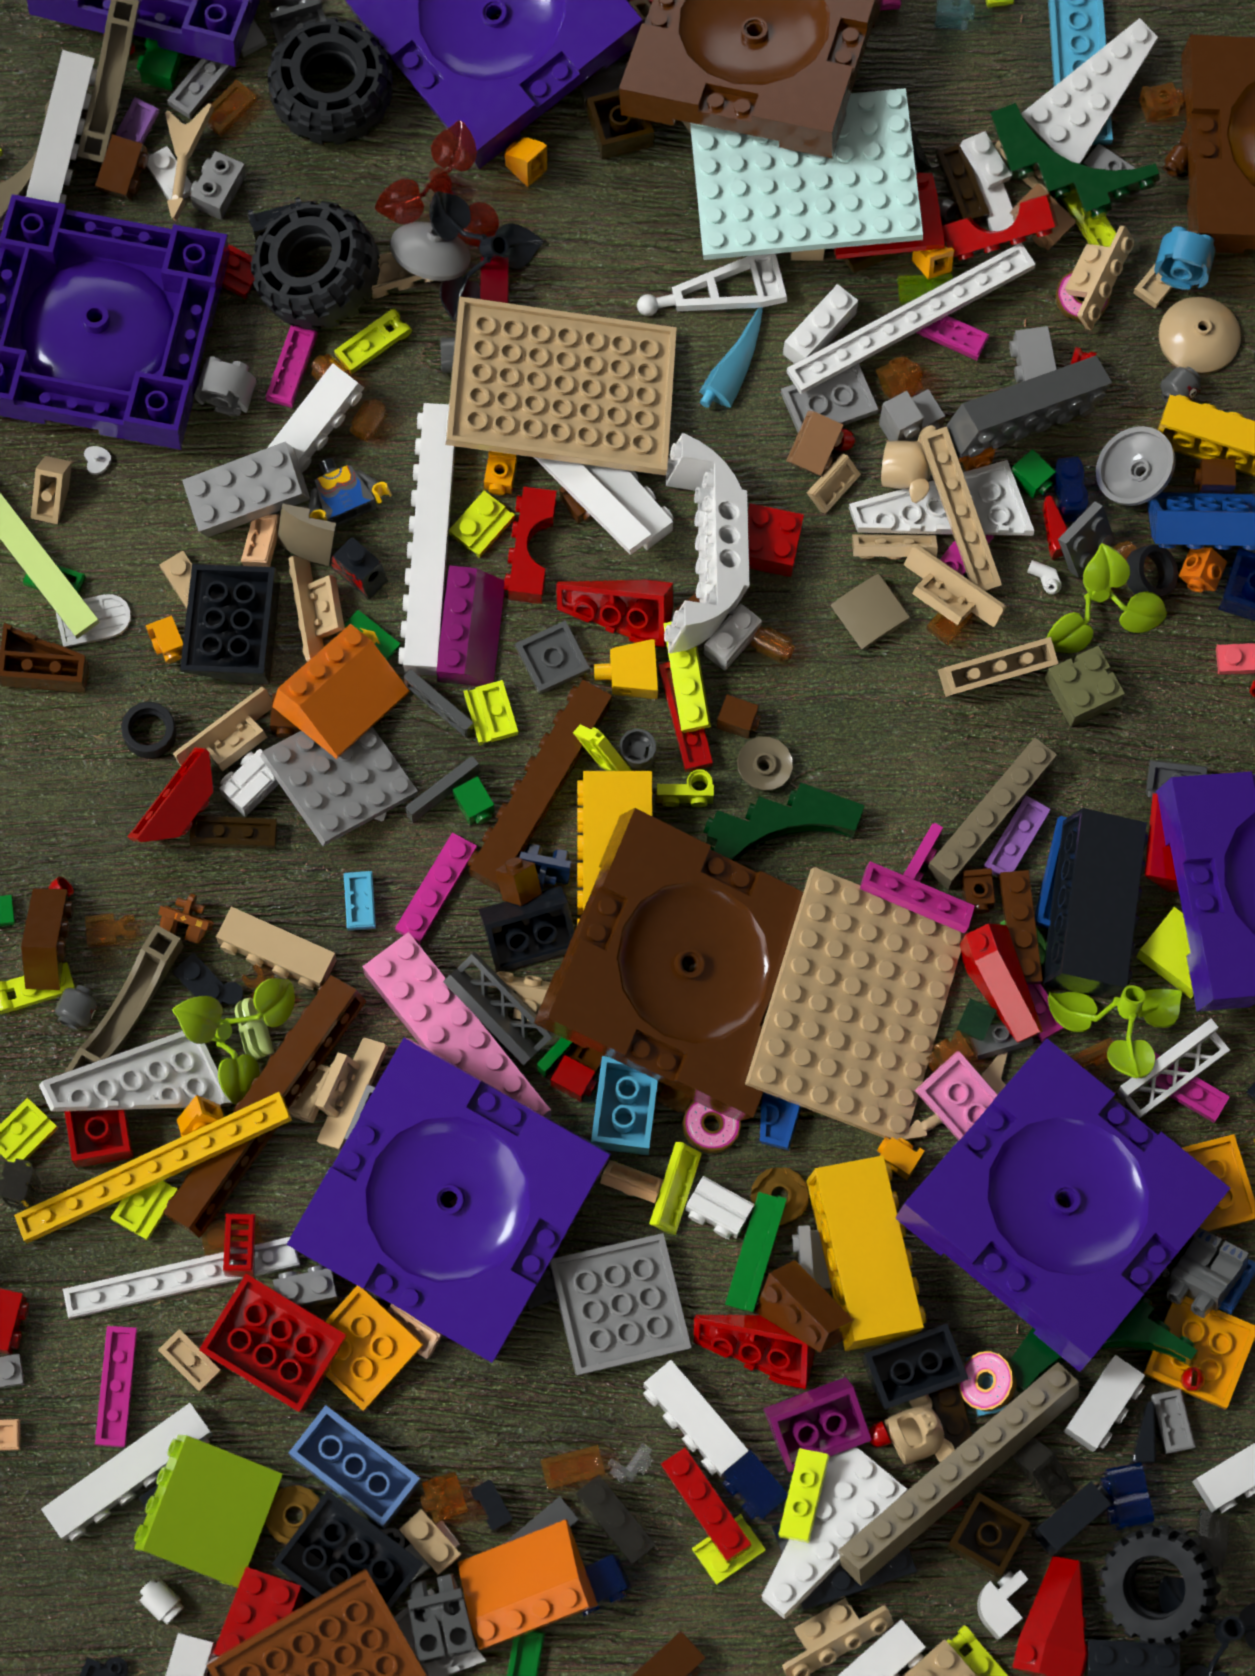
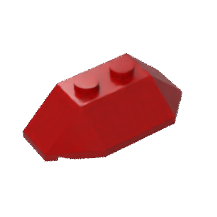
M195 747L136 827L127 836L131 841L148 842L178 838L190 830L193 825L192 820L197 813L202 812L210 802L209 797L213 793L210 752L207 749Z

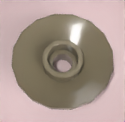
M756 737L749 740L741 748L737 758V766L742 779L750 787L760 791H772L782 787L790 778L793 760L788 748L779 740L771 737ZM765 763L768 766V770H761L759 764Z

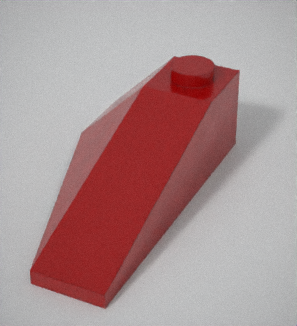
M654 580L557 582V610L585 622L592 621L606 627L605 630L608 632H617L627 636L631 642L637 643L655 639V646L665 647L663 623L671 622L672 582Z
M988 923L966 934L959 944L966 972L1016 1042L1020 1043L1042 1033L1043 1030L1007 925Z
M695 1315L694 1343L724 1358L731 1356L745 1363V1368L751 1371L755 1368L769 1375V1380L777 1384L802 1389L807 1388L815 1355V1349L761 1315Z
M1056 1556L1052 1557L1020 1634L1012 1668L1031 1676H1084L1088 1659V1646L1085 1645L1084 1639L1086 1618L1083 1617L1082 1609L1084 1587L1081 1561Z

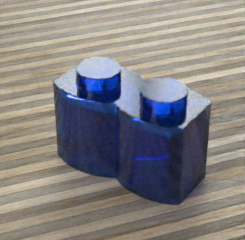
M1078 457L1060 458L1057 461L1053 479V488L1058 495L1057 507L1064 522L1076 521L1086 511L1088 505V493L1082 483L1084 478L1083 464Z
M1136 1463L1106 1469L1104 1477L1100 1478V1483L1110 1496L1111 1506L1107 1507L1110 1525L1115 1524L1116 1530L1120 1531L1153 1524L1155 1522L1142 1464Z

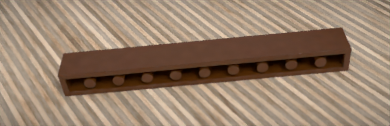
M330 975L327 981L319 987L317 995L310 1005L303 1010L301 1018L296 1025L288 1031L279 1049L271 1055L262 1073L254 1079L250 1090L243 1100L237 1103L234 1112L277 1092L282 1094L289 1109L295 1099L296 1101L298 1100L300 1092L302 1093L317 1073L319 1065L324 1063L366 1003L362 995L355 988ZM277 1128L196 1165L186 1175L184 1183L177 1193L169 1199L163 1213L173 1223L200 1239Z

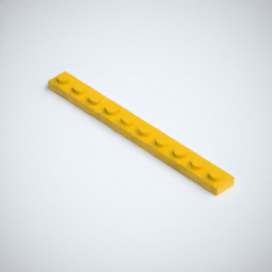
M277 1092L15 1214L14 1216L23 1241L28 1244L292 1121L282 1094Z

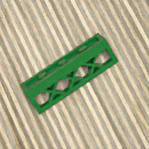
M758 1192L725 1305L753 1313L787 1198Z

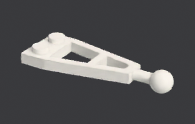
M776 253L753 255L672 287L673 294L658 298L650 294L643 295L637 302V309L644 316H652L659 308L676 305L677 311L762 308L787 302V295ZM751 269L757 295L719 297L716 282ZM706 286L708 287L710 298L683 299V296Z

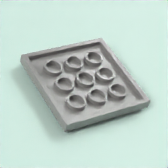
M373 727L338 759L334 758L303 731L262 751L260 755L322 846L415 797L418 792Z
M664 1233L551 1260L549 1265L576 1376L691 1349Z

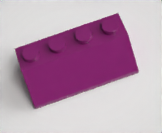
M449 566L436 670L437 682L482 686L494 682L505 580L478 568Z

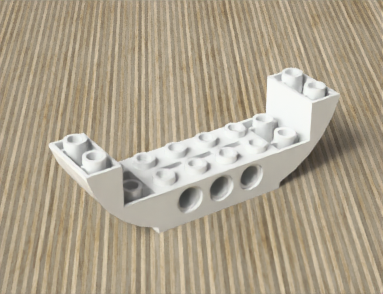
M684 433L681 434L677 443L672 445L668 458L666 486L695 491L694 502L698 503V510L695 515V526L698 527L695 549L699 550V558L697 559L695 569L696 574H699L696 597L700 598V603L685 600L679 611H675L673 621L670 625L666 626L664 639L668 642V653L686 651L710 638L721 626L727 614L733 613L749 587L747 490H742L736 476L726 462L712 449Z

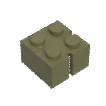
M1099 646L1077 655L1074 663L1070 658L1049 668L1046 674L1045 681L1070 727L1120 705L1125 695L1114 673L1108 674L1110 666Z

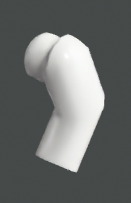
M1032 560L1027 573L1040 577L1043 588L1048 594H1057L1061 589V581L1056 569Z

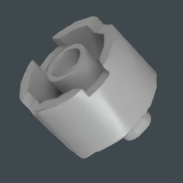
M208 357L203 365L194 396L202 405H204L205 401L215 405L214 411L218 413L240 416L241 411L245 413L248 411L257 383L256 378L248 372L249 366L242 362L234 361L230 364L216 357Z

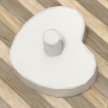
M91 446L84 452L85 459L88 461L87 470L92 475L102 474L111 464L112 458L110 453L102 447Z

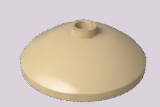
M1191 297L1175 303L1167 310L1160 323L1158 337L1162 352L1174 366L1191 367L1198 374L1202 375L1217 372L1234 359L1240 346L1241 331L1236 317L1225 305L1206 297ZM1204 325L1207 328V330L1202 331L1198 328V326Z

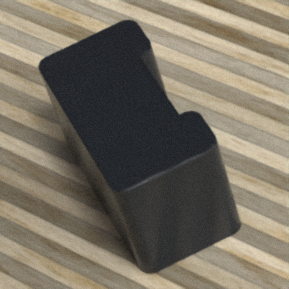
M487 1480L471 1490L475 1503L481 1504L488 1517L487 1524L492 1533H496L512 1524V1517L492 1480Z

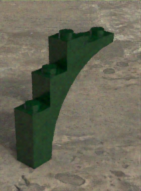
M1016 103L990 112L1013 179L1018 177L1019 179L1028 178L1035 174L1034 171L1039 170L1046 191L1052 198L1062 199L1069 196L1071 191L1076 190L1086 219L1091 217L1099 219L1106 216L1108 211L1112 210L1110 199H1123L1129 196L1133 190L1139 188L1147 190L1154 187L1156 182L1160 181V174L1156 163L1136 169L1106 170L1091 168L1066 159L1052 151L1037 138L1024 121Z
M800 782L798 790L792 789L787 802L788 806L759 796L756 805L750 803L745 817L749 821L717 810L714 818H708L703 833L707 834L706 844L715 846V848L710 847L711 850L736 862L748 851L766 841L788 834L821 832L833 833L854 839L865 805Z
M1145 1296L1141 1297L1100 1347V1349L1118 1347L1148 1349L1171 1356L1190 1367L1198 1357V1350L1195 1349L1196 1345L1190 1339L1184 1336L1178 1338L1170 1332L1171 1329L1168 1325L1158 1319L1155 1322L1151 1320L1154 1316V1308L1151 1306L1152 1302ZM1033 1327L1009 1360L1013 1365L1014 1377L1017 1380L1015 1391L1020 1394L1057 1362L1060 1365L1067 1362L1034 1334L1035 1329Z

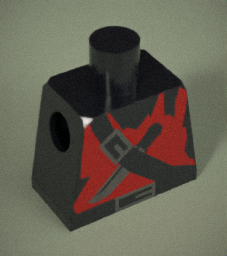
M353 537L332 557L330 567L368 600L388 582L379 559ZM372 574L374 577L370 581H368L370 575Z

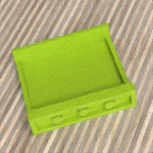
M178 1435L169 1445L167 1451L169 1459L166 1467H162L157 1476L156 1484H158L155 1495L151 1496L147 1502L145 1512L148 1514L144 1524H141L135 1533L134 1541L136 1545L134 1549L144 1551L208 1576L227 1586L238 1588L245 1567H248L283 1474L188 1435Z

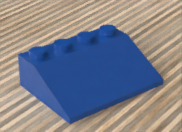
M1161 492L1147 502L1152 539L1161 548H1175L1176 544L1187 545L1188 548L1202 549L1204 545H1215L1217 549H1231L1232 546H1243L1244 549L1255 550V494Z

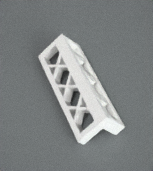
M1209 1019L1157 1058L1148 1076L1141 1079L1132 1077L1120 1086L1117 1093L1138 1119L1230 1051L1216 1033L1218 1026L1212 1019ZM1209 1037L1220 1049L1213 1056L1200 1054L1201 1043ZM1197 1047V1049H1196V1054H1195V1053H1189L1190 1051H1192L1194 1048ZM1182 1057L1195 1058V1067L1192 1072L1178 1071V1062ZM1200 1059L1206 1060L1204 1063H1202V1064L1199 1066V1060H1200ZM1174 1064V1070H1166ZM1158 1075H1173L1172 1087L1168 1090L1155 1088ZM1177 1076L1184 1077L1176 1083ZM1152 1081L1151 1087H1144L1146 1084ZM1137 1091L1150 1092L1149 1104L1141 1110L1130 1097ZM1154 1093L1161 1094L1156 1099H1154Z

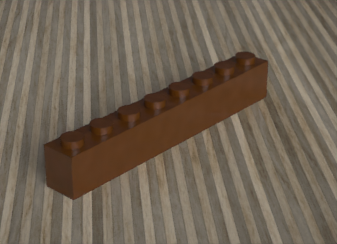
M582 680L578 687L575 685L572 687L567 696L568 705L565 710L560 709L553 720L555 725L550 734L546 732L539 743L541 750L536 757L531 756L524 769L527 772L522 781L518 779L510 792L513 795L508 804H502L496 815V818L499 820L494 828L489 827L482 838L484 845L479 852L475 850L468 861L470 876L500 892L495 870L505 865L507 860L519 858L520 853L525 851L585 750L573 732L579 725L589 729L593 727L597 729L612 705V695L585 680Z

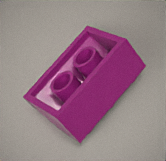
M846 1377L763 1408L772 1436L788 1472L794 1471L799 1448L826 1453L830 1457L871 1441L854 1387Z

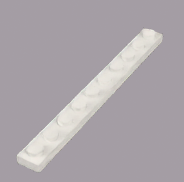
M1019 243L788 367L787 374L799 393L803 394L1033 270L1035 262L1023 244Z

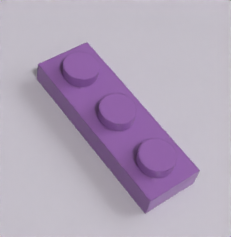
M1026 795L984 864L983 869L992 868V874L999 877L1001 872L1015 871L1051 809Z

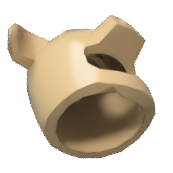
M929 425L923 428L919 436L935 431L936 427ZM918 438V441H888L885 446L882 462V486L893 489H909L912 502L918 503L928 494L930 489L928 480L931 474L920 438Z
M929 1395L909 1401L912 1406L911 1409L904 1410L885 1420L891 1441L904 1465L935 1455L938 1461L942 1462L954 1451L952 1443L944 1439L942 1424L937 1414L931 1409L933 1405Z

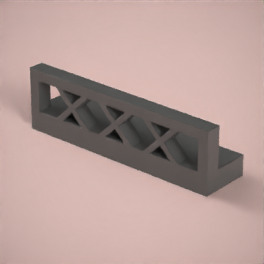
M473 952L443 981L523 1065L555 1035L534 1024L537 1015L476 952ZM472 962L481 970V980L472 979L464 971ZM487 986H496L501 991V1000H492L487 995ZM507 1007H516L521 1012V1021H512L507 1015ZM527 1027L537 1028L544 1036L537 1045L528 1037Z

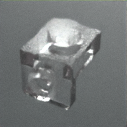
M642 1443L626 1468L611 1458L607 1465L612 1469L609 1474L622 1483L626 1479L633 1483L639 1472L644 1475L654 1461L650 1458L652 1449Z

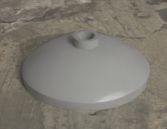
M413 222L403 225L393 233L390 241V250L394 259L407 271L425 279L436 281L453 280L462 276L470 264V252L464 241L458 235L451 241L442 239L435 233L430 222Z
M1144 426L1129 428L1115 435L1104 446L1097 460L1096 479L1101 491L1113 502L1126 506L1143 504L1155 498L1168 485L1175 469V452L1171 442L1160 431Z

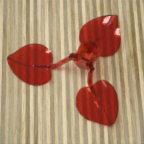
M462 120L456 121L434 139L431 145V155L435 163L441 167H436L430 171L428 175L429 183L425 184L424 190L419 193V186L414 180H398L389 185L377 199L375 210L395 223L409 224L418 220L422 215L424 204L420 198L425 197L430 189L434 193L441 191L454 194L451 189L452 181L449 173L453 168L458 171H467L474 164L477 155L474 137ZM475 202L469 205L471 221L463 230L480 235L485 234L487 237L495 235L496 230L499 228V219L494 208L485 202ZM459 233L457 235L468 245L477 247L480 245L481 241L478 239L464 237Z

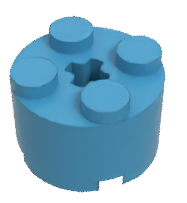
M1183 227L1172 228V231L1162 238L1154 272L1156 275L1159 273L1162 276V282L1174 288L1190 290L1191 285L1199 284L1198 288L1205 286L1208 282L1215 256L1214 239L1209 235L1189 232Z

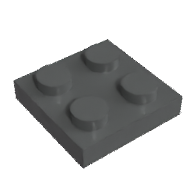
M1095 501L1058 539L1070 573L1077 577L1084 572L1101 543L1111 546L1115 540L1104 507Z
M566 620L515 643V648L539 695L590 672V667Z

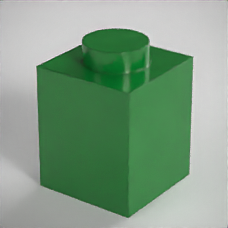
M1033 449L1012 467L1011 471L1016 483L1032 499L1038 494L1045 495L1054 485L1055 471Z
M478 776L453 789V797L470 826L475 823L481 825L492 818V814L495 813L494 803Z

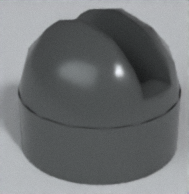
M942 199L938 202L941 220L949 223L957 213V203L949 199Z

